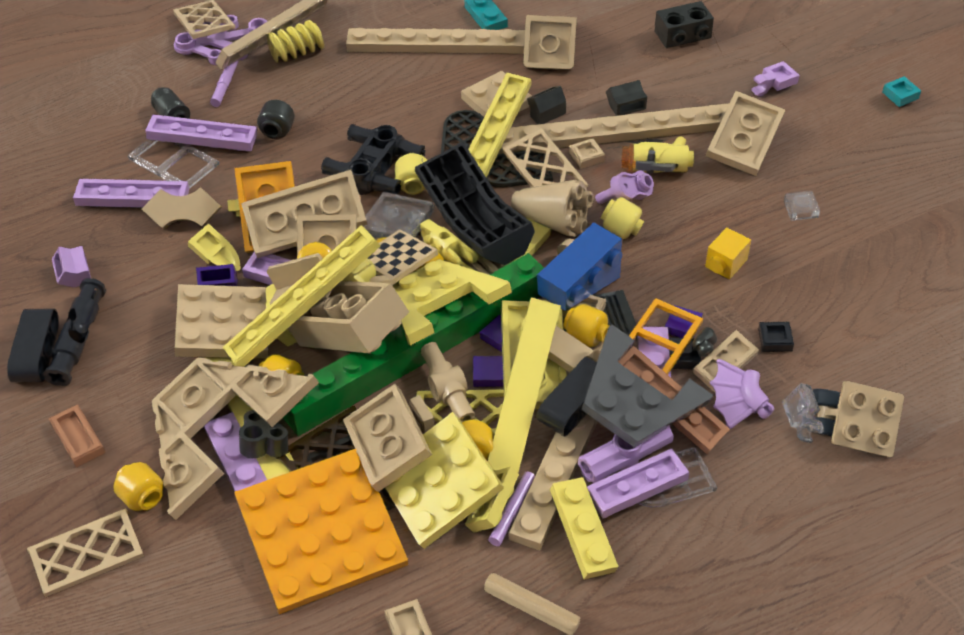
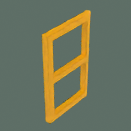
M656 298L629 336L634 340L637 336H640L674 351L662 369L668 375L703 323V318ZM656 308L693 323L679 344L643 329Z

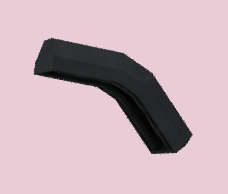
M464 142L415 167L417 176L445 221L460 239L483 258L506 265L525 255L535 233L532 222L506 204L494 191Z

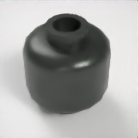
M278 99L269 100L263 105L258 115L257 125L268 138L284 137L292 127L295 113L286 102Z

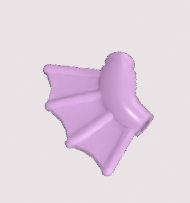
M717 359L718 372L716 377L710 381V385L714 388L716 394L713 407L722 414L726 426L731 429L753 413H758L762 419L769 417L774 411V406L768 402L769 398L759 387L760 373L755 370H746L745 372L722 359Z

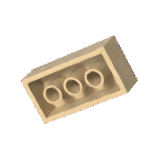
M341 281L331 290L328 299L318 301L287 329L301 347L371 353L380 347L381 341L389 332L394 331L401 325V320L409 313V310L391 283Z

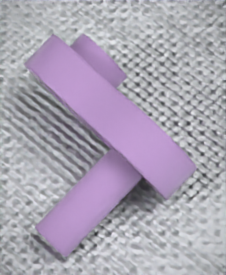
M641 170L633 174L622 172L612 177L610 181L611 188L597 194L595 198L598 204H603L615 197L617 199L623 197L627 200L632 198L641 200L652 194L654 182L649 174Z

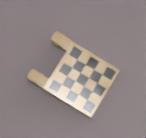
M399 229L379 243L380 247L368 257L375 265L376 275H378L372 277L369 282L391 283L393 286L438 255V251L434 247Z

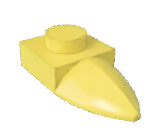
M209 223L188 241V247L208 265L211 262L216 266L234 264L236 271L241 270L239 256L234 247Z

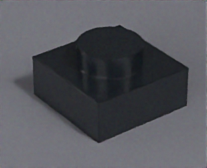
M669 338L670 341H673L677 344H679L683 339ZM695 338L691 339L672 369L694 370L701 362V356H699L697 350H693L692 342ZM669 350V352H670V357H671V355L673 354L674 351Z

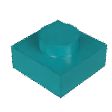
M903 76L884 84L882 93L898 107H901L919 99L921 90Z

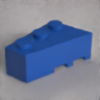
M592 223L537 274L538 294L553 304L561 305L560 308L567 311L590 295L619 279L623 256L621 252L622 238L598 224Z

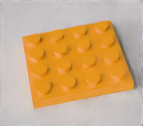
M356 449L234 492L279 614L408 566V558L381 495L371 486Z

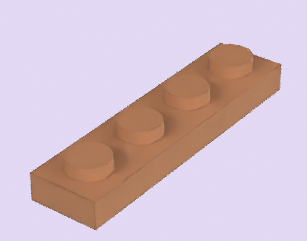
M635 346L619 361L621 365L671 400L682 389L678 383ZM699 407L684 419H679L672 423L707 455L730 430L705 407Z

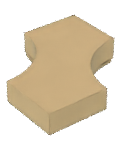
M200 187L195 192L185 196L171 195L160 189L142 210L161 228L165 229L172 223L182 220L193 221L204 227L222 206Z

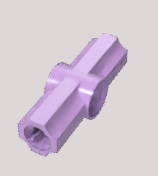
M669 425L664 431L634 448L614 434L613 440L579 457L578 465L584 478L588 482L595 483L619 470H624L638 464L639 459L673 442L674 435Z

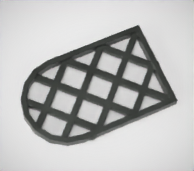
M460 110L451 113L444 122L441 153L444 152L445 146L448 148L454 147L449 143L454 139L459 142L458 144L464 142L469 149L470 145L468 142L473 140L476 133L472 134L469 130L473 127L479 129L480 126L478 124L482 123L484 117L472 110ZM459 116L462 118L457 122L453 120L454 118ZM471 117H476V118H478L479 120H477L476 122H473L470 118H471ZM466 121L471 125L464 128L460 124ZM457 127L461 131L454 134L450 130ZM446 133L449 134L451 137L446 139ZM464 133L469 136V137L466 138L465 140H462V139L459 137L460 135H462V134H464Z
M526 151L512 153L516 158L523 159ZM530 151L528 159L533 162L544 163L539 158L543 155L545 159L546 154ZM504 153L497 155L493 163L494 166L490 169L487 176L491 186L513 187L529 185L518 171L513 170V164L509 167L502 164L505 160L510 161ZM498 167L505 170L501 175L494 172ZM526 167V170L535 173L532 178L540 179L538 176H541V169L537 170ZM547 171L548 175L545 174L544 180L553 182L552 172ZM509 172L516 175V177L513 180L505 176ZM490 175H493L497 177V179L493 181L490 180L488 177Z

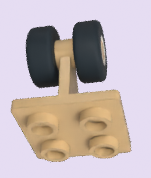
M850 381L842 383L841 392L818 388L813 389L810 402L815 406H819L817 417L809 416L807 418V430L813 433L832 436L831 443L834 445L892 457L904 395Z

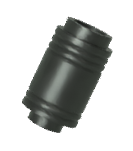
M161 87L152 93L151 105L159 115L190 119L191 113L189 108L170 88Z

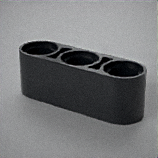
M55 308L24 309L22 311L7 364L10 382L45 381L43 373L49 367L59 328V316Z
M589 356L584 357L552 391L537 412L536 418L539 422L562 436H567L587 415L581 409L597 364L595 359Z

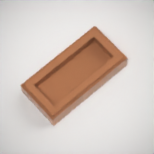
M78 404L48 418L76 468L105 454L103 445Z

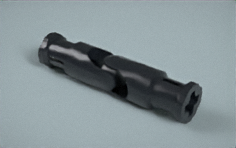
M85 278L81 281L79 286L81 289L80 294L73 300L68 312L67 322L63 325L52 351L53 360L43 373L46 381L55 386H67L72 380L71 371L73 366L78 364L89 335L88 328L95 321L98 314L99 300L104 297L107 290L105 285L97 279Z

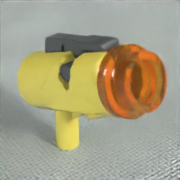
M682 136L677 137L673 144L657 142L629 143V146H622L621 168H628V171L632 172L641 170L649 174L687 172L688 167H693L694 151H689L688 145H685L686 139Z

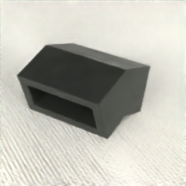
M640 80L610 87L606 91L609 105L616 116L645 110L647 107V95L643 91Z
M553 86L527 98L530 107V117L537 124H545L566 114V98L561 86Z

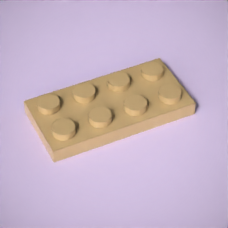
M351 170L241 203L257 258L297 246V215L356 214L357 228L361 225H368Z

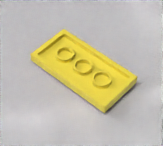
M502 300L501 303L504 397L530 303L528 301ZM560 308L556 326L563 330L562 309ZM547 358L535 409L540 408L544 400L566 377V370L549 358Z

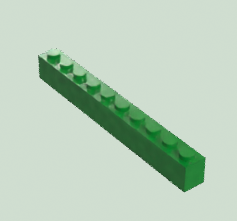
M527 253L490 274L510 282L512 293L488 304L474 292H470L424 316L432 323L434 333L409 345L401 324L397 329L389 332L381 341L380 347L371 353L351 352L313 373L312 375H314L319 383L283 419L299 437L425 364L426 362L421 355V348L425 344L436 342L441 353H444L479 333L499 314L501 315L502 300L530 302L531 298L537 299L541 297L538 294L537 274L544 267Z

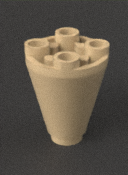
M564 181L515 191L512 196L511 207L525 218H529L563 235L576 237L588 228L586 218L588 208L593 204L592 191H587L582 181Z

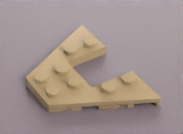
M197 357L152 400L153 412L156 414V432L160 437L161 448H159L161 468L165 472L163 484L168 492L170 506L167 509L168 514L177 520L224 474L191 440L201 428L236 395L273 427L319 383L314 375L288 374L286 370L270 371L267 367L247 365V367L234 366L231 362L227 361L213 362L207 358Z

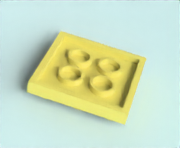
M453 412L423 434L432 455L385 487L416 541L424 549L504 489V486Z

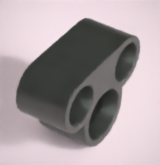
M250 410L244 414V425L239 430L240 453L252 459L262 457L265 454L272 457H281L288 451V431L278 422L271 427L254 410Z

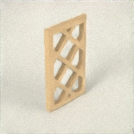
M214 0L173 9L174 15L192 39L232 30L236 27ZM204 22H212L210 25L203 24Z
M542 128L502 148V152L530 187L555 183L544 180L546 171L562 173L560 182L565 181L566 174L573 175L576 180L582 181L586 188L588 187L587 182ZM541 137L548 147L532 145V142ZM515 149L526 150L524 160L517 159L512 151ZM530 151L546 154L544 163L528 161ZM549 156H557L564 164V167L549 165ZM526 167L541 169L540 179L532 178Z
M126 508L27 548L45 597L144 557ZM122 518L124 524L119 533L104 529L106 524ZM87 532L92 533L84 547L69 543L74 537ZM99 535L114 539L107 553L92 550ZM121 542L131 544L134 548V551L120 557L114 556ZM52 546L58 547L50 561L39 558L37 552ZM65 549L80 553L72 568L57 564ZM87 556L102 560L98 566L86 571L79 570ZM53 570L68 574L64 580L49 585L47 582Z

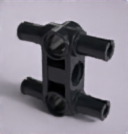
M351 124L347 131V139L363 145L351 161L347 163L326 157L322 162L321 172L331 176L351 170L359 195H366L376 190L397 197L401 190V180L385 176L386 172L398 157L409 153L425 156L426 150H424V145L405 140L402 135L397 134V130L391 125H381L371 130Z

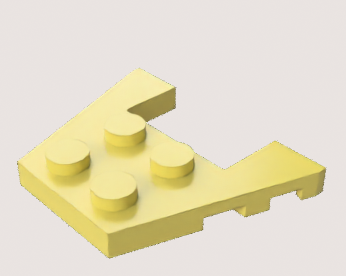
M441 259L427 263L424 267L408 274L393 285V288L409 310V313L401 320L409 345L434 333L433 325L424 317L425 315L456 299L474 292L485 302L491 304L512 293L510 282Z

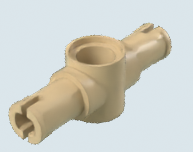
M436 342L425 344L421 348V355L430 369L428 383L434 399L437 402L443 400L444 404L450 407L461 423L474 420L475 413L466 399L468 387L462 369L458 365L453 367L450 362L445 360Z

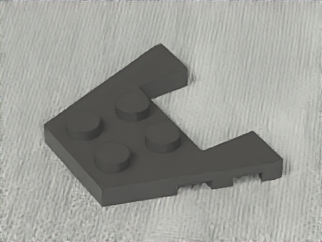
M611 324L606 332L581 410L635 448L664 431L675 421L689 416L695 409L706 406L713 397V394L689 379L673 400L665 396L619 363L632 347L634 339Z

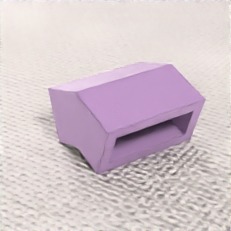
M82 246L72 249L58 247L52 257L57 284L77 287L80 286L83 279H91Z

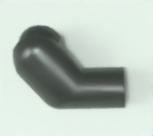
M704 327L692 342L693 350H697L701 357L707 356L708 352L711 353L714 349L713 345L717 342V336L712 328Z

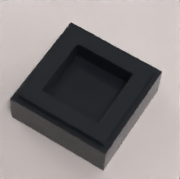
M759 322L758 331L762 352L793 351L794 342L790 322Z

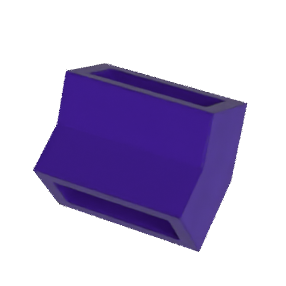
M234 264L196 268L198 285L238 286Z

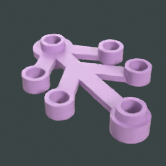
M227 15L235 24V29L239 27L237 16ZM255 18L248 23L249 28L235 31L229 30L230 32L224 31L192 39L188 32H183L175 37L174 49L177 53L183 55L196 53L208 57L210 64L217 65L215 62L221 52L220 49L233 43L230 41L240 39L263 25L267 20ZM204 22L203 24L210 25L212 22ZM212 45L220 49H210L205 46ZM248 54L243 56L239 60L246 59L248 57Z

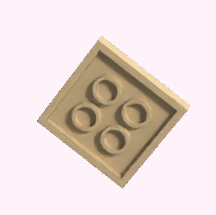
M178 284L175 356L230 358L223 349V346L266 309V287ZM268 346L255 358H268Z

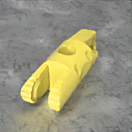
M430 219L420 223L424 243L437 249L445 261L464 266L460 257H463L470 263L478 260V254L445 227L437 225Z

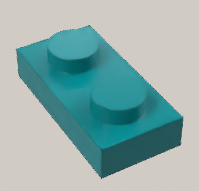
M464 0L465 9L481 29L500 30L508 27V19L492 0Z

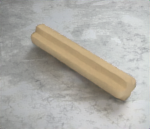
M491 573L484 584L485 592L568 635H573L580 624V617L496 573Z

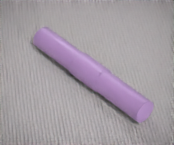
M238 60L224 68L210 101L212 106H220L232 80Z
M524 472L514 493L508 500L502 512L501 521L494 528L488 539L492 545H501L535 478L533 473Z

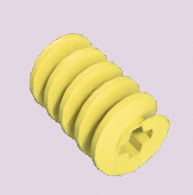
M311 20L305 21L304 25L298 23L295 25V28L289 26L286 28V32L280 29L277 31V35L271 32L267 37L269 50L276 63H278L279 56L284 62H287L288 53H290L293 59H296L297 50L303 56L306 55L305 47H308L313 53L315 52V44L320 49H324L321 31L317 24Z

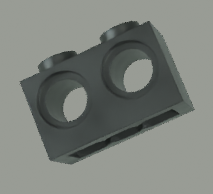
M702 1L656 11L654 31L665 48L705 40L712 37L714 17Z

